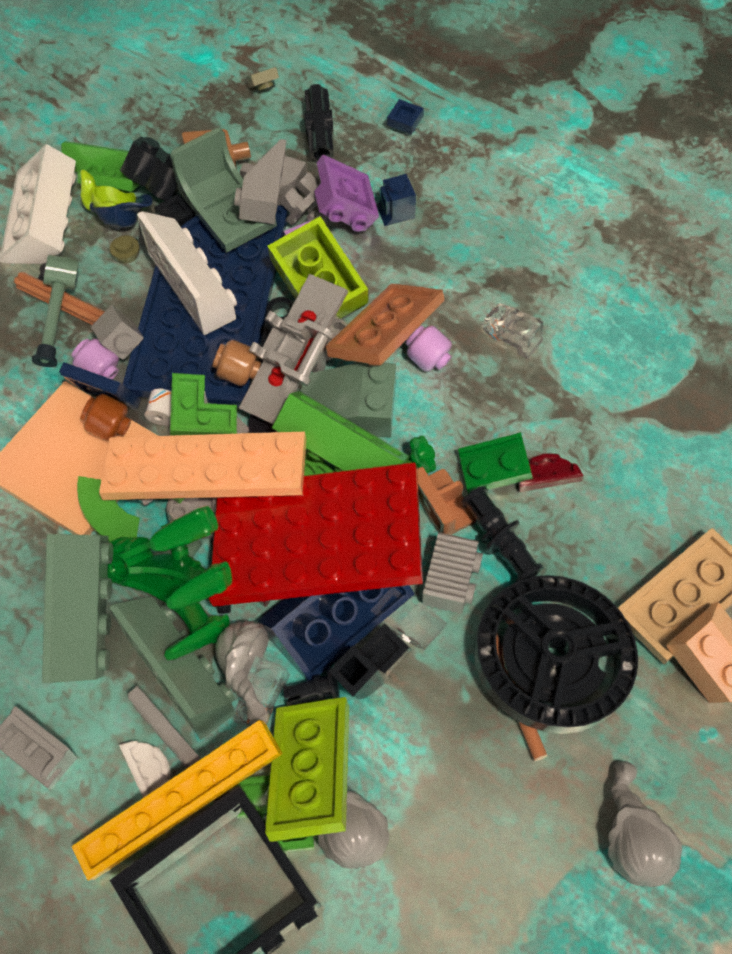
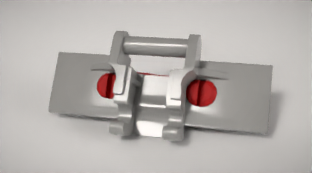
M309 274L284 320L274 312L269 311L265 320L273 328L263 347L253 342L249 349V352L256 355L258 359L263 360V363L239 409L272 425L274 424L289 394L296 392L300 383L308 386L311 381L308 378L327 341L332 340L335 335L329 328L348 293L347 289Z

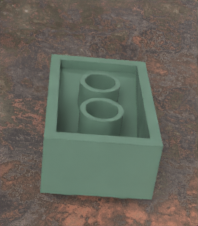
M360 362L313 372L308 377L311 380L308 386L302 384V393L376 437L391 438L396 391L395 363H383L381 366H373Z

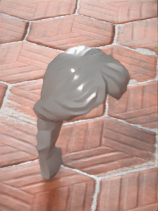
M245 620L244 622L239 621L230 624L219 634L215 645V655L220 669L226 676L225 687L232 689L234 693L245 700L249 720L252 723L262 720L267 724L269 721L268 711L257 700L253 685L248 679L257 670L259 661L266 652L269 637L262 624Z
M618 761L612 766L615 781L613 782L614 786L611 793L618 808V813L608 836L610 842L608 856L613 863V868L631 884L641 887H656L667 884L680 868L682 843L673 830L661 820L660 816L654 810L648 809L642 804L639 796L632 793L628 788L629 784L636 778V767L628 761Z
M347 790L346 831L318 835L319 846L326 853L328 859L333 860L342 868H365L381 859L389 843L387 818L375 805L365 801L356 791Z

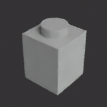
M113 305L91 326L99 342L122 360L144 339L135 323Z

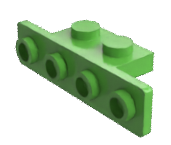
M64 141L61 144L62 153L76 161L74 172H78V183L81 184V170H86L93 176L96 186H110L123 193H130L140 185L130 180L120 171L129 151Z

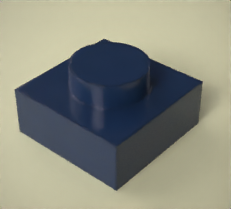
M399 99L387 117V126L412 135L424 116V108Z

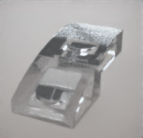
M391 587L370 612L377 616L382 612L381 609L392 596L398 598L402 593L396 588ZM410 599L381 623L382 625L385 623L399 637L424 651L447 626V622L421 602L416 605Z

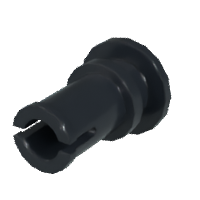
M331 667L327 668V676L321 677L320 674L314 675L312 680L283 686L285 699L288 698V701H286L287 706L317 700L322 701L329 697H333V699L340 698L338 681L328 672Z

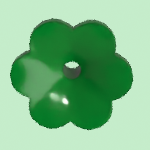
M423 435L412 438L410 440L412 451L407 454L410 456L408 461L415 462L418 468L423 466L427 474L435 471L436 463L434 461L435 451L433 447L428 444L427 439Z

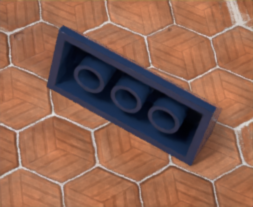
M407 585L288 598L281 601L258 620V623L263 625L268 633V637L276 648L308 681L314 679V675L323 673L353 645H356L415 595V593Z

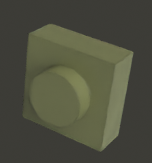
M274 67L246 77L249 88L257 86L259 91L274 86L272 80L279 78L277 68Z

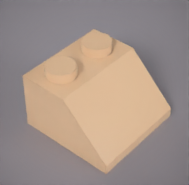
M715 602L666 646L709 703L732 702V619L720 603Z

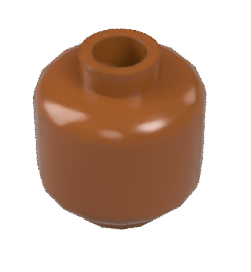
M100 394L96 398L90 397L80 416V420L84 421L83 426L86 432L108 442L111 437H117L118 435L124 437L132 419L127 417V405L106 394Z

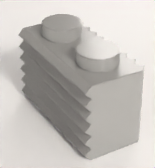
M438 532L423 590V605L462 614L465 603L472 604L476 584L470 583L472 572L479 573L483 553L477 552L479 541Z

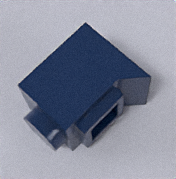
M407 174L383 180V186L380 187V201L376 206L384 226L415 218L416 194Z

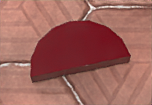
M541 454L529 460L533 479L518 482L519 493L581 482L584 475L577 464H572L568 460L560 458L559 454Z

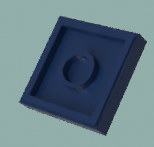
M63 362L59 371L60 375L80 390L94 396L106 394L125 403L129 409H138L141 399L122 383Z

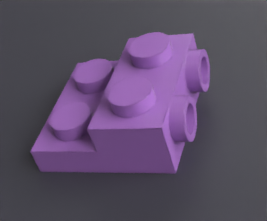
M322 155L316 162L321 184L314 191L319 212L328 217L332 222H344L346 225L351 226L354 231H366L379 217L369 176L326 155Z

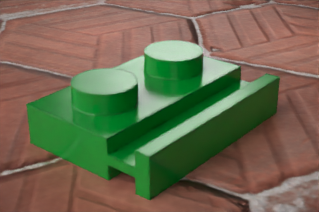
M521 432L458 449L468 493L481 486H486L488 490L533 479Z

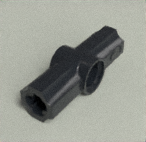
M313 84L304 91L306 104L304 117L306 137L309 139L310 159L318 161L322 155L330 158L334 157L332 140L334 130L332 109H329L328 89L323 88L320 84Z

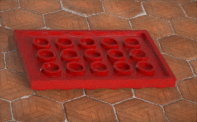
M415 462L304 476L302 495L217 497L216 519L218 530L214 532L212 564H220L226 561L231 568L232 584L223 593L209 597L213 607L423 584L418 472Z

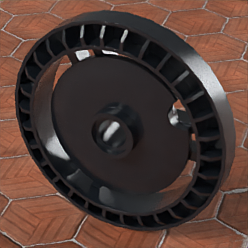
M552 575L534 576L517 581L504 588L492 599L485 609L476 631L474 643L475 664L479 678L487 693L513 719L528 727L544 732L560 734L581 732L606 721L624 703L633 688L637 676L638 651L636 640L622 612L597 589L567 577ZM541 601L559 602L572 606L579 611L560 604H539L534 606L532 603ZM517 608L522 611L518 615L513 612ZM502 620L509 625L503 638L502 657L505 668L513 682L505 673L497 653V629ZM603 636H606V638L609 641V644H606ZM549 648L559 650L562 656L552 654ZM613 655L614 672L610 688L601 697L590 703L574 707H561V705L580 702L592 695L601 685L606 675L599 667V659Z

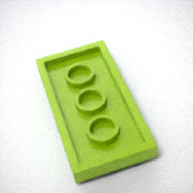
M346 697L276 708L274 739L283 754L271 762L265 834L269 841L273 842L346 831L349 704Z

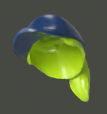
M81 170L82 203L87 210L96 213L98 218L107 226L117 230L132 227L138 220L137 214L140 212V209L149 207L152 204V197L150 195L144 194L136 197L132 192L123 193L114 187L96 186L95 180L86 170Z

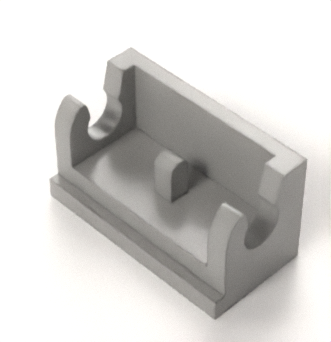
M15 706L10 711L11 714L0 725V750L46 788L51 790L76 761L77 757L67 746Z

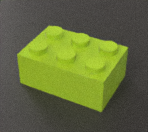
M321 216L268 245L270 260L295 300L307 277L311 274L348 290L336 314L340 319L368 303L367 286Z

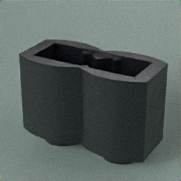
M140 137L133 141L120 171L130 180L145 186L148 191L164 201L176 196L179 192L170 156L171 153H166L160 147V144L150 137Z

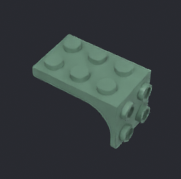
M221 128L207 132L171 152L170 156L180 195L226 253L277 226L276 218L275 224L239 219L240 207L234 206L236 188H242L244 179L230 156L225 132Z

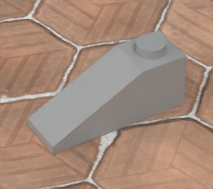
M280 139L244 176L242 188H236L234 206L240 207L239 219L275 224L287 140Z

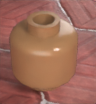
M230 340L226 345L220 344L212 367L216 368L218 378L238 386H244L249 378L254 380L262 362L257 361L256 355L249 352L251 346Z

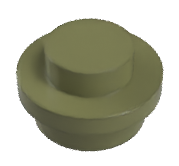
M132 236L117 237L110 245L112 257L123 264L135 261L140 251L138 241Z

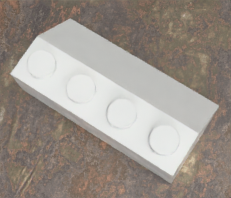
M47 144L17 171L0 252V262L4 264H43L47 262L48 254L58 256L63 250L64 241L62 238L68 224L66 215L68 207L72 202L70 192L76 179V174L74 173L76 161Z
M143 211L138 213L137 216L148 254L203 335L236 320L234 306L237 305V301L229 288L225 290L217 270L208 267V261L203 250L200 247L197 249L194 247V242L186 227L182 229L174 218Z

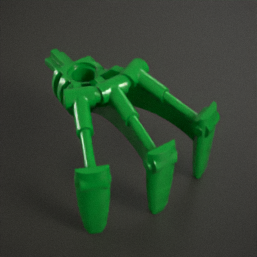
M209 506L197 508L161 526V529L155 532L150 540L145 537H119L109 542L113 545V560L111 564H108L107 575L108 578H111L112 583L144 591L167 604V607L175 610L181 616L191 632L165 650L164 656L167 661L176 660L211 643H216L219 634L230 624L227 614L221 617L217 615L208 617L199 603L215 594L223 593L232 584V573L229 564L225 561L220 564H212L211 567L205 569L199 561L189 555L188 546H186L218 530L217 519ZM150 548L154 551L171 550V554L153 555Z

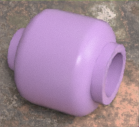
M421 325L405 343L408 346L407 356L423 371L428 372L435 367L440 371L452 358L448 353L452 347V342L435 326L424 328Z
M85 339L72 352V365L112 380L119 372V369L116 368L119 357L104 347L98 339Z

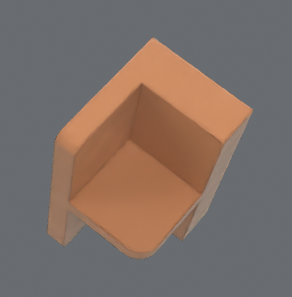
M423 466L417 469L419 502L438 532L452 535L476 523V518L469 508H464L461 504V501L464 499L461 481L453 482L445 469H441L429 476Z

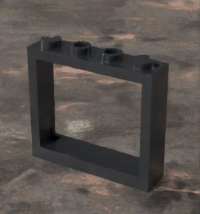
M240 785L109 880L153 954L176 953L139 894L138 889L243 811L304 902L236 954H260L262 952L264 954H272L286 942L283 938L286 933L294 927L301 931L318 918L315 911L322 907L321 903L279 841H269L265 834V819Z

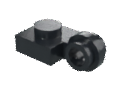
M179 194L154 207L156 215L174 218L180 227L195 217V212ZM139 223L140 234L143 236L142 230H141V227H140V223Z

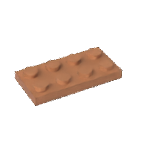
M391 283L325 346L328 357L381 366L445 301L443 290Z

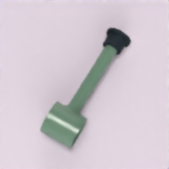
M48 254L43 284L50 285L52 289L42 342L37 346L36 354L32 356V362L42 367H55L57 365L54 342L63 294L66 289L74 290L79 260Z

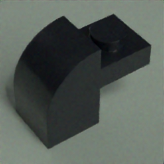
M384 623L360 649L353 645L328 672L353 697L364 699L379 689L390 678L389 673L412 649Z

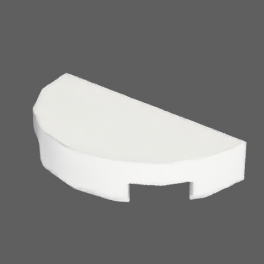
M130 741L119 745L143 798L172 779L169 761L159 748L148 743H139L138 741Z

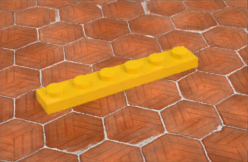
M262 720L257 721L72 845L71 847L87 880L97 879L282 755L283 753L266 723Z

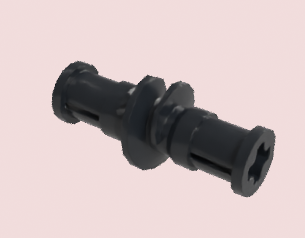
M486 486L478 487L465 496L461 501L462 506L469 508L477 519L479 527L482 531L486 532L481 538L483 543H489L486 551L489 554L499 552L504 562L509 564L518 577L516 581L537 576L544 569V566L541 563H536L526 549L527 546L523 540L515 534L514 531L520 524L519 520L510 523L505 520L502 511L495 506L487 495L488 489Z

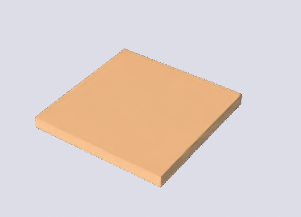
M64 381L0 452V488L74 535H90L94 530L84 518L79 506L77 493L78 476L102 479L108 441L86 432L83 426L84 421L80 420L83 408L92 396ZM133 420L124 437L158 436Z

